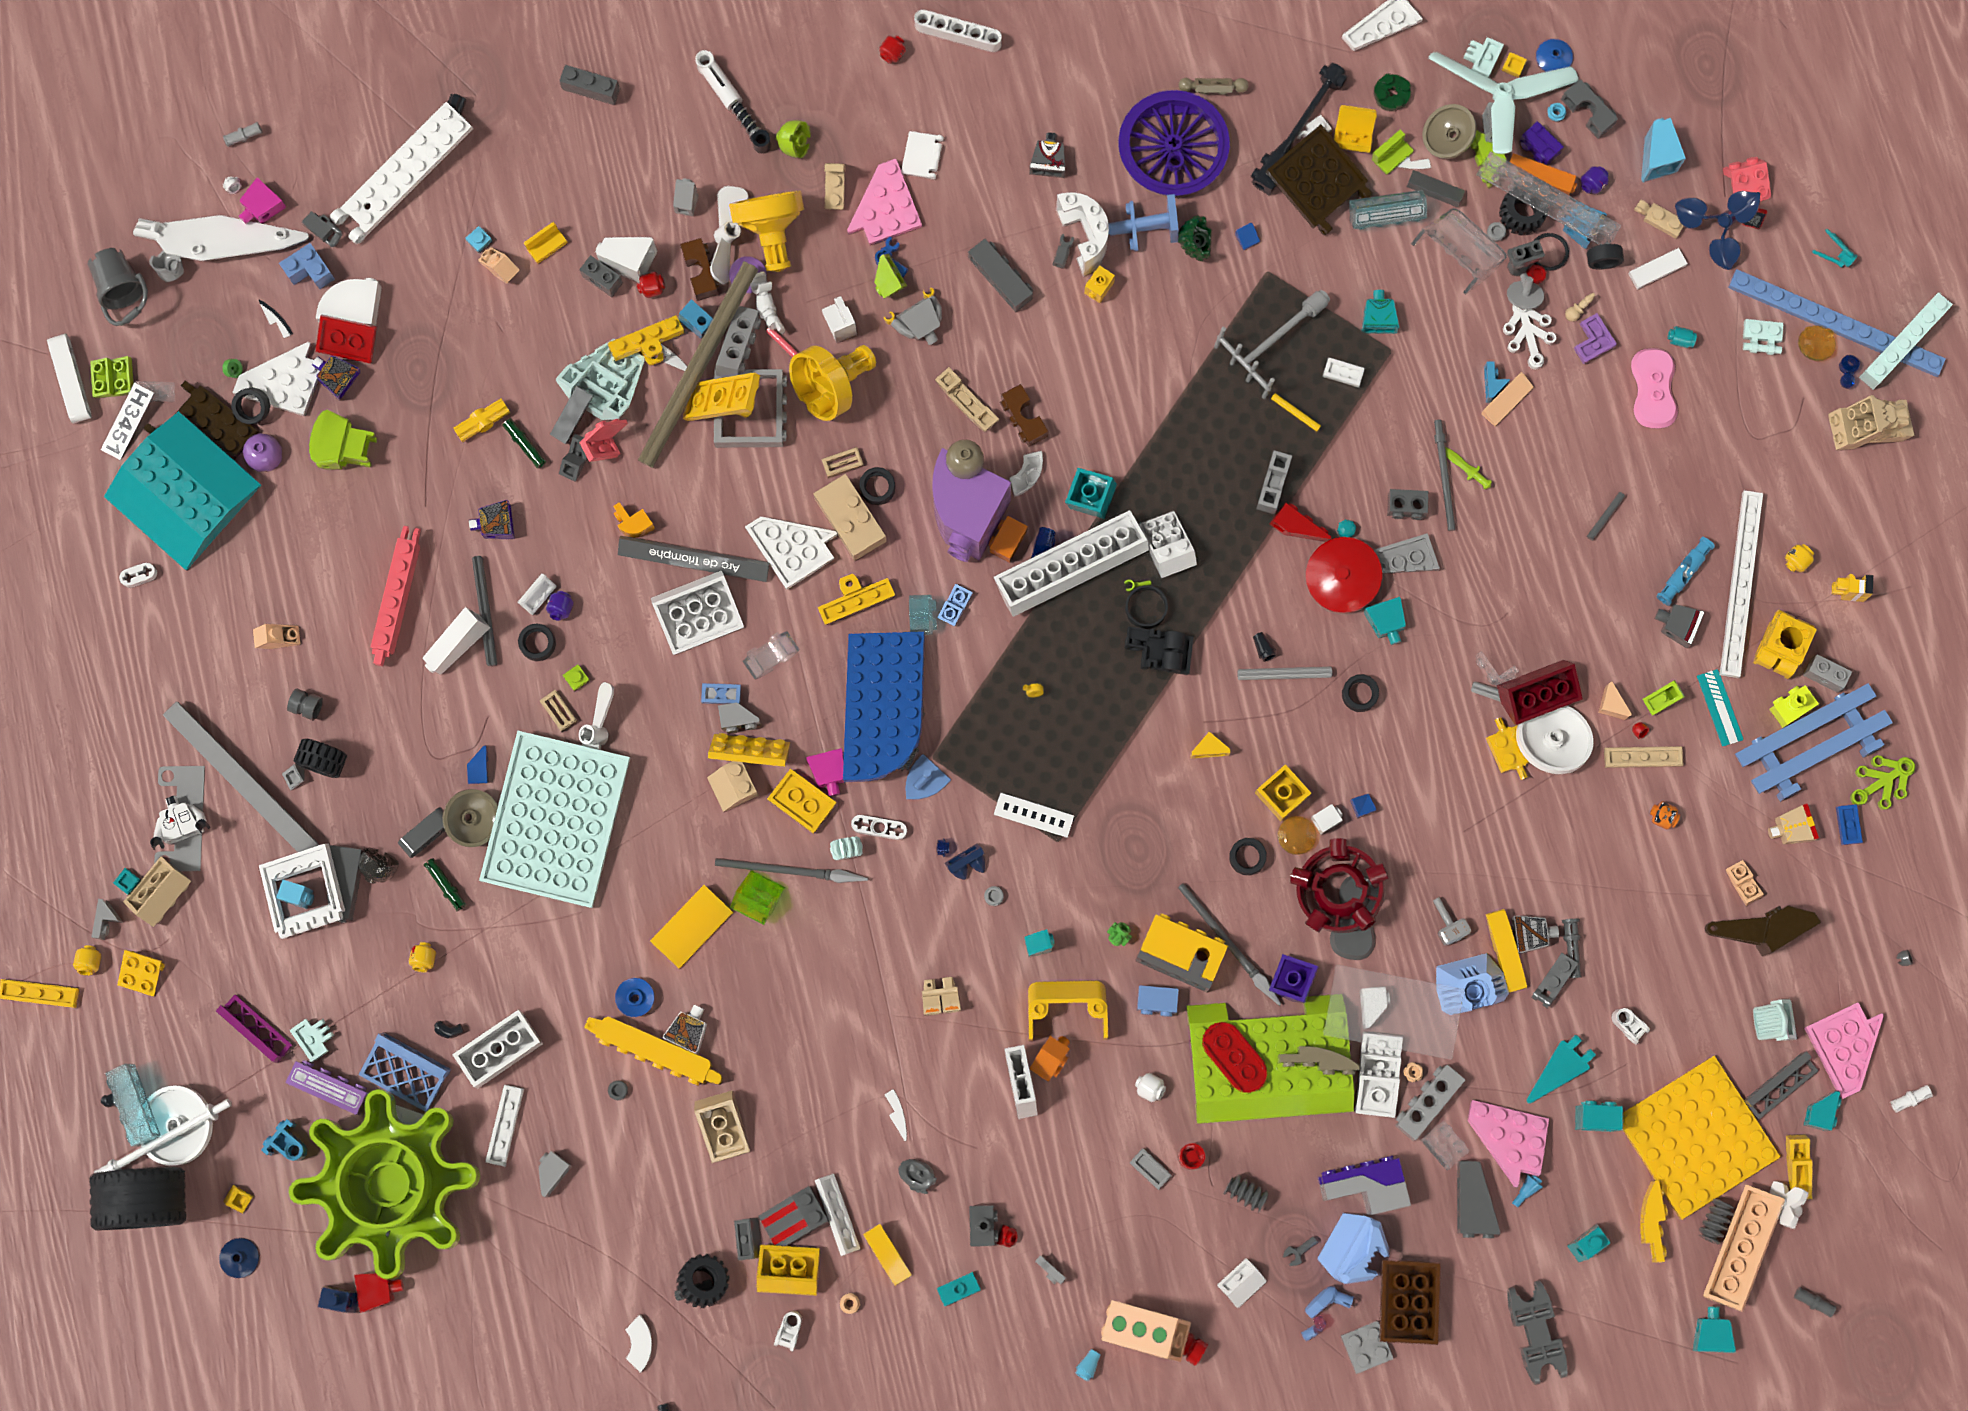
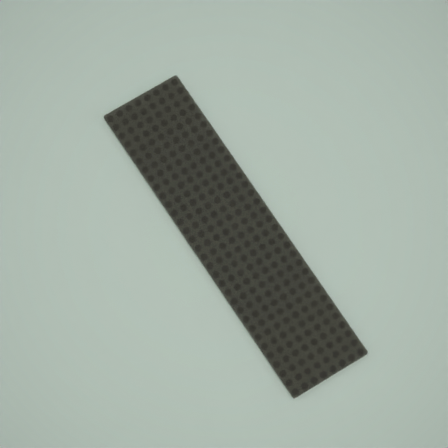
M1266 272L1227 327L1223 337L1235 350L1238 344H1242L1239 354L1245 358L1302 310V302L1308 296L1272 273ZM1324 308L1314 317L1306 316L1249 363L1252 367L1254 361L1259 362L1255 371L1267 383H1269L1271 378L1275 379L1271 391H1269L1266 399H1263L1262 395L1265 389L1253 376L1250 382H1246L1249 372L1237 359L1234 365H1230L1233 355L1220 342L1217 349L1213 348L1116 488L1105 519L1096 517L1088 529L1097 527L1129 510L1138 525L1174 511L1195 551L1197 565L1161 578L1148 550L1036 605L934 752L933 760L995 802H998L1000 793L1074 815L1073 823L1174 674L1151 670V664L1146 670L1140 669L1142 650L1132 651L1124 648L1128 626L1137 627L1130 622L1125 611L1126 600L1130 594L1125 589L1132 588L1133 584H1124L1126 580H1132L1134 583L1151 581L1150 586H1154L1164 593L1168 603L1166 616L1158 626L1149 628V630L1154 629V634L1157 630H1161V632H1182L1186 636L1194 637V645L1272 530L1273 526L1269 524L1282 505L1291 502L1391 354V350L1335 313ZM1328 358L1365 368L1360 386L1355 387L1323 377ZM1276 393L1320 424L1319 430L1316 432L1271 400L1272 396ZM1273 451L1292 455L1276 512L1271 514L1256 508ZM1141 590L1130 598L1128 610L1131 617L1137 622L1152 624L1163 616L1165 604L1161 596L1156 592ZM1038 683L1043 686L1044 693L1039 697H1028L1026 691L1023 690L1025 684ZM1036 828L1055 842H1060L1064 837Z

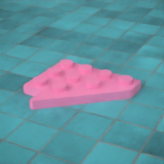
M1855 1003L1804 1028L1836 1091L1840 1092L1839 1097L1841 1099L1861 1090L1883 1019V1014L1881 1013L1867 1020L1859 1003Z

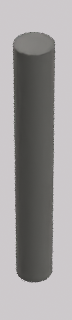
M1622 492L1617 494L1587 535L1589 540H1594L1625 498Z

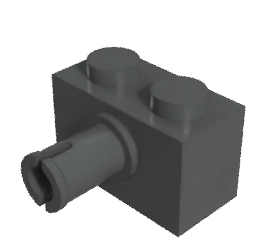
M969 1206L970 1247L994 1246V1242H998V1230H994V1222H998L997 1210H993V1206Z

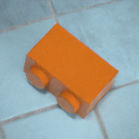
M1007 516L1006 520H1001L997 528L999 532L996 537L993 535L988 546H990L991 554L1010 563L1028 531V526Z

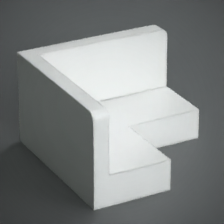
M841 296L834 299L835 304L822 309V313L836 343L857 335L855 321Z

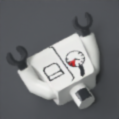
M171 796L165 799L168 809L159 812L160 817L157 819L154 837L150 840V844L153 850H156L155 847L157 845H160L161 849L165 847L163 840L171 845L199 833L202 834L204 827L208 829L211 827L207 823L204 812L194 805L187 803L179 804L177 796Z

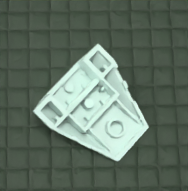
M606 343L595 349V352L581 357L580 361L566 366L556 378V382L569 399L576 386H580L593 394L594 397L586 411L599 419H620L630 406L645 359L639 353H635L615 361Z

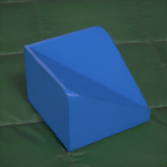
M1369 794L1350 800L1357 818L1376 812V807Z

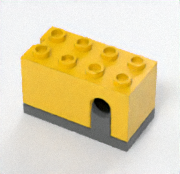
M1165 914L1155 915L1136 962L1207 993L1228 946L1224 944L1225 941L1214 937V939L1206 937L1207 933L1198 929L1196 931L1188 929L1189 925L1178 921V923L1170 921L1171 917ZM1199 951L1204 952L1207 955V960L1200 961L1196 953Z

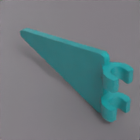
M1574 1035L1567 1043L1564 1040L1560 1041L1528 1095L1526 1102L1530 1104L1589 1070L1590 1066L1587 1063L1596 1054L1591 1049H1588L1580 1057L1573 1050L1582 1041L1577 1035Z

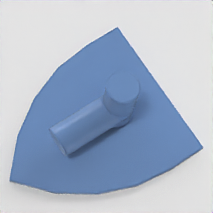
M922 754L911 767L907 776L905 787L906 799L918 800L930 797L943 789L951 779Z

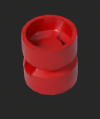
M1190 1143L1181 1148L1178 1154V1161L1185 1169L1194 1170L1204 1163L1205 1152L1200 1145Z
M1188 1332L1183 1356H1186V1361L1196 1366L1209 1344L1200 1338L1195 1340L1194 1335Z

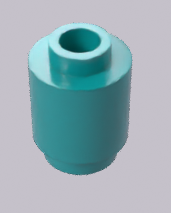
M1678 326L1670 329L1667 336L1670 344L1684 348H1693L1697 339V333L1693 332V330Z

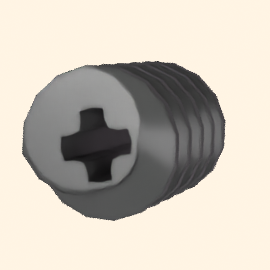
M1240 1174L1232 1177L1223 1194L1225 1195L1230 1191L1231 1199L1237 1195L1238 1203L1244 1199L1245 1207L1251 1203V1211L1259 1208V1213L1268 1197L1269 1191L1266 1190L1261 1194L1262 1187L1259 1186L1254 1190L1255 1183L1252 1182L1247 1186L1248 1179L1246 1178L1240 1182Z
M1713 1199L1712 1203L1715 1206L1709 1207L1713 1214L1707 1213L1705 1215L1709 1221H1702L1706 1228H1699V1232L1702 1234L1699 1236L1709 1242L1721 1245L1717 1237L1724 1238L1720 1231L1728 1230L1724 1223H1731L1727 1216H1734L1731 1208H1735L1718 1199Z

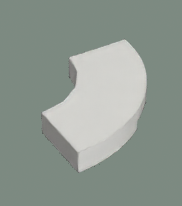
M1042 451L1023 455L1024 463L1022 469L1016 475L1010 477L1014 497L1025 493L1037 482L1043 465Z
M639 1315L626 1329L631 1339V1350L626 1359L639 1372H642L650 1359L652 1336L646 1321Z

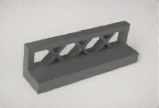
M1807 1051L1801 1052L1744 1099V1102L1757 1120L1762 1118L1818 1071L1809 1060L1812 1057ZM1804 1063L1811 1070L1806 1075L1798 1074L1799 1068ZM1789 1076H1794V1085L1792 1087H1784V1080ZM1774 1088H1779V1097L1777 1099H1769V1092ZM1762 1100L1765 1101L1764 1110L1758 1113L1753 1105Z

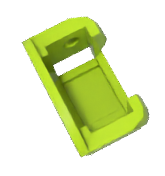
M325 410L316 419L309 442L310 457L318 468L326 470H342V467H347V463L371 468L367 453L370 442L377 443V438L374 432L352 428L349 419Z

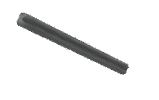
M482 556L472 557L479 614L491 627L482 635L487 666H496L497 657Z

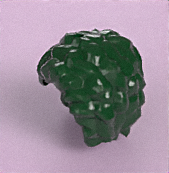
M1199 215L1190 218L1181 226L1178 233V243L1185 250V254L1191 258H1196L1197 261H1203L1210 257L1212 229L1207 226V218Z

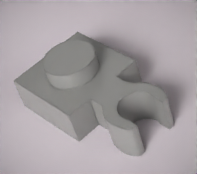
M1041 1255L1035 1261L1048 1273L1046 1277L1052 1283L1056 1284L1058 1282L1061 1284L1066 1279Z

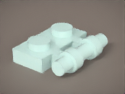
M1745 319L1743 339L1750 340V343H1743V350H1748L1750 353L1766 352L1767 355L1781 354L1782 347L1775 346L1774 342H1782L1783 323ZM1758 341H1766L1767 345L1758 344Z

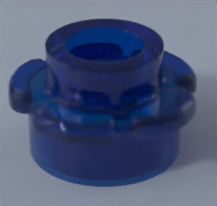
M943 838V840H937V855L945 857V854H949V842H946L945 838Z

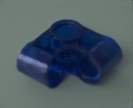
M1046 527L1039 528L1031 558L1054 548L1056 542V532Z

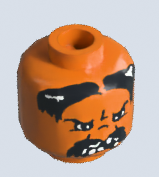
M1664 801L1658 805L1654 804L1650 811L1652 823L1666 830L1671 827L1674 828L1680 818L1678 808Z

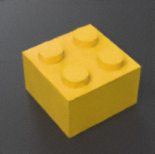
M1285 764L1255 791V794L1281 822L1311 795V792Z

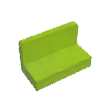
M1401 129L1373 152L1372 161L1386 175L1413 153V149L1404 141L1405 133Z

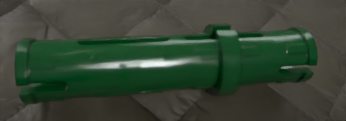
M512 418L506 420L502 426L510 434L512 441L520 446L537 469L544 466L547 461L527 439L526 433L520 430Z
M429 859L423 866L428 870L443 891V896L445 899L448 898L456 912L462 910V906L465 907L467 904L457 892V887H453L435 859Z

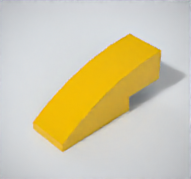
M1786 1135V1157L1790 1190L1794 1187L1803 1189L1808 1192L1807 1199H1812L1810 1139L1806 1135Z
M881 1224L863 1234L894 1286L911 1276L910 1271Z

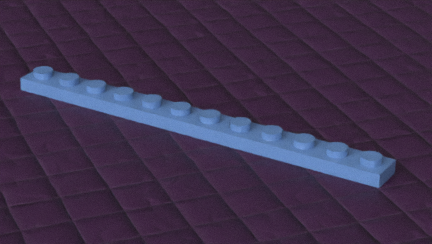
M1737 269L1728 286L1729 289L1879 353H1882L1896 338ZM1914 346L1900 362L1937 377L1946 358Z

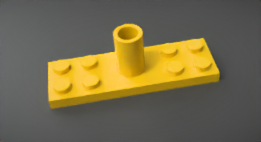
M748 373L698 382L685 406L682 419L692 421L737 414L744 418L749 417L754 408V399L759 388L760 375Z

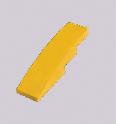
M1505 909L1485 914L1493 949L1497 954L1499 967L1504 973L1509 993L1527 988L1521 960Z

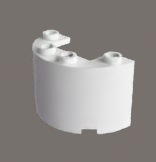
M1073 192L1058 194L1056 211L1062 226L1065 227L1081 221L1089 240L1078 245L1082 256L1077 257V262L1084 277L1093 272L1104 258L1108 241V220L1102 207L1092 198Z

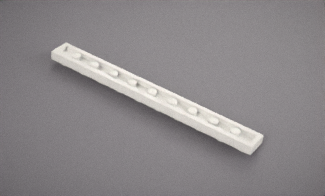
M1745 490L1742 492L1720 675L1734 678L1741 676L1763 493Z

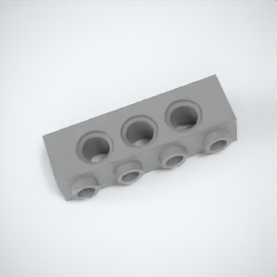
M743 306L738 307L731 320L716 362V376L725 378L744 373L746 365L744 361L749 359L751 352L750 344H754L756 338L755 330H759L761 324L759 310Z
M1448 1065L1439 1066L1433 1073L1434 1079L1431 1082L1427 1081L1420 1090L1423 1092L1420 1096H1414L1408 1103L1410 1108L1406 1112L1402 1111L1395 1119L1398 1121L1395 1126L1412 1141H1415L1465 1081L1462 1076ZM1438 1081L1444 1082L1446 1086L1444 1092L1437 1090L1436 1084ZM1426 1096H1430L1433 1099L1431 1107H1427L1424 1104ZM1413 1111L1420 1113L1421 1119L1419 1122L1412 1120L1411 1115Z

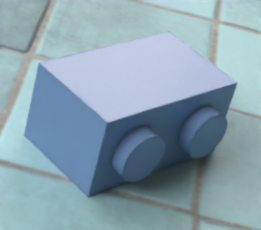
M1139 985L1137 1011H1141V1014L1152 1015L1153 1012H1160V1016L1172 1017V1014L1177 1013L1178 989Z

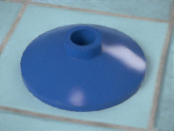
M1549 39L1538 47L1536 61L1543 71L1548 72L1570 67L1573 61V53L1566 42L1559 39ZM1553 52H1557L1559 55L1555 56Z
M630 978L622 982L617 988L615 1002L618 1009L626 1016L640 1017L652 1008L654 992L650 984L645 980ZM634 995L639 996V1000L637 1002H634L632 1000V997Z

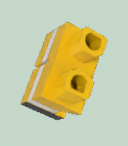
M1849 574L1846 578L1838 577L1836 582L1832 583L1831 594L1841 595V600L1864 602L1873 594L1874 575H1865L1861 580H1856L1853 574Z

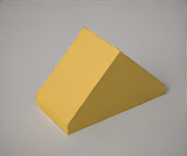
M1208 732L1191 752L1190 756L1191 759L1229 756L1230 748L1212 733Z

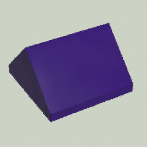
M1283 954L1269 991L1292 1002L1305 1003L1319 967Z

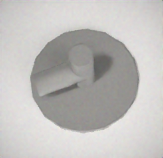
M1526 273L1520 275L1521 281L1514 282L1509 286L1507 298L1510 303L1521 309L1537 308L1544 300V292L1541 287L1533 283L1532 277H1528Z

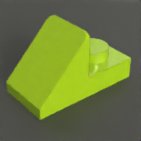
M1676 680L1642 700L1653 716L1670 705L1677 703L1685 696Z

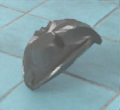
M908 1159L899 1166L901 1179L909 1185L910 1190L917 1193L928 1194L926 1189L934 1185L937 1180L932 1168L924 1162Z

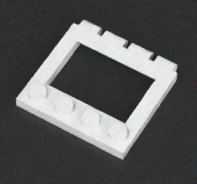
M322 844L259 865L274 931L279 933L281 939L309 931L311 927L315 929L343 919L342 912L345 911L329 844ZM322 867L330 904L284 919L281 902L276 898L278 894L276 881Z

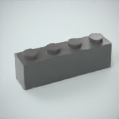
M983 239L968 251V259L1015 313L1033 299L1032 287L1020 279V273L1016 269L1012 270L1007 258L1004 255L1000 256L998 254L996 246L991 241L988 242L986 239Z

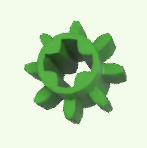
M1114 922L1107 931L1110 934L1108 939L1115 946H1120L1121 944L1125 946L1132 938V935H1130L1131 929L1123 922L1119 924Z

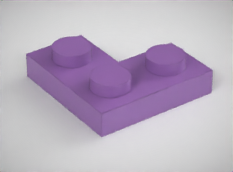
M1597 313L1580 323L1589 339L1575 346L1574 350L1582 363L1585 364L1617 345Z

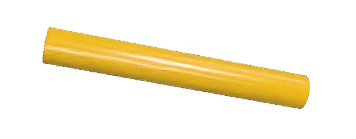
M1276 393L1272 396L1271 400L1316 432L1319 430L1320 424Z

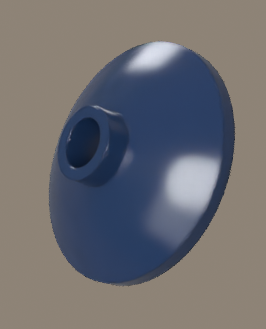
M235 1238L228 1241L221 1249L219 1263L224 1273L228 1276L244 1278L256 1269L259 1263V1252L255 1244L250 1240ZM237 1254L240 1255V1261L238 1262L234 1260Z

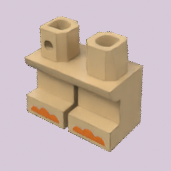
M953 977L942 978V989L935 988L934 979L924 980V991H922L924 1016L942 1014L940 996L942 997L944 1014L961 1012L958 990L955 987Z

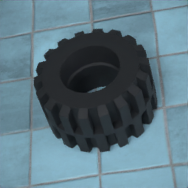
M1526 183L1521 184L1520 187L1516 185L1505 195L1499 208V217H1502L1500 221L1502 224H1506L1505 228L1507 230L1509 228L1512 229L1511 233L1519 232L1518 235H1523L1525 232L1526 235H1530L1532 231L1536 232L1543 225L1549 211V206H1547L1549 200L1545 199L1546 194L1544 192L1541 193L1539 187L1535 189L1532 184L1528 187ZM1526 203L1531 206L1534 215L1522 216L1515 210L1514 205Z
M306 738L301 739L293 761L298 766L331 778H339L347 755L335 747Z
M699 1254L695 1258H690L678 1273L679 1276L676 1283H678L677 1291H681L680 1297L686 1299L685 1303H692V1307L695 1308L697 1306L705 1308L706 1306H713L724 1296L729 1287L728 1281L730 1276L727 1275L728 1269L723 1267L724 1263L722 1260L718 1262V1257L716 1256L711 1258L710 1254H705L704 1256ZM704 1271L712 1277L713 1288L710 1291H701L696 1288L692 1279L695 1272Z

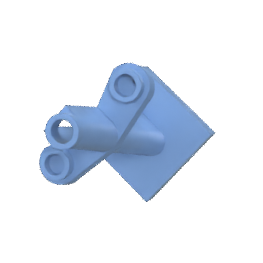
M1175 194L1167 195V213L1135 218L1133 201H1129V203H1126V214H1130L1131 219L1108 223V234L1110 236L1132 233L1133 238L1129 239L1130 250L1138 251L1136 232L1168 229L1170 242L1177 243L1178 221Z

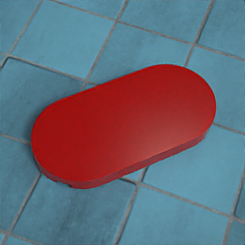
M1217 1022L1209 1026L1202 1038L1203 1049L1207 1056L1236 1090L1243 1093H1251L1260 1089L1267 1078V1067L1253 1047L1232 1024Z

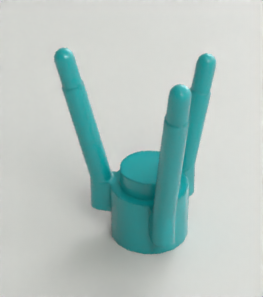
M1826 229L1825 232L1842 249L1837 256L1840 259L1837 260L1816 250H1812V253L1836 263L1841 268L1843 265L1849 267L1858 255L1851 251L1835 233Z

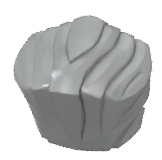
M164 250L157 257L152 256L149 260L152 268L165 282L176 280L184 273L180 256L166 254Z

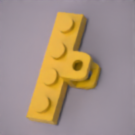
M677 315L607 344L615 361L641 351L646 363L652 366L664 360L661 343L684 334V329ZM653 356H658L656 359H651Z
M850 574L839 580L843 597L819 606L818 610L824 624L827 625L895 596V593L888 578L861 589L857 577L854 574ZM850 581L853 585L851 587H847L845 585L846 582Z

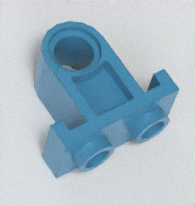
M290 1119L282 1120L277 1125V1131L263 1142L264 1147L261 1149L266 1155L272 1156L274 1152L271 1150L275 1148L285 1158L292 1161L303 1160L308 1150L302 1141L288 1131L290 1127L295 1128L297 1126ZM298 1146L299 1154L294 1157L291 1152L292 1148Z

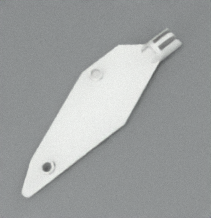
M221 215L167 223L139 218L133 231L134 236L156 240L166 254L200 261L281 250L304 242L309 238L305 232L251 221L245 224L241 219Z

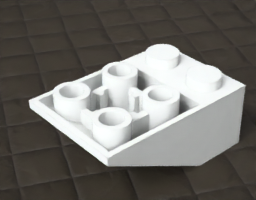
M1174 511L1139 524L1147 538L1149 552L1161 578L1197 565L1195 551Z

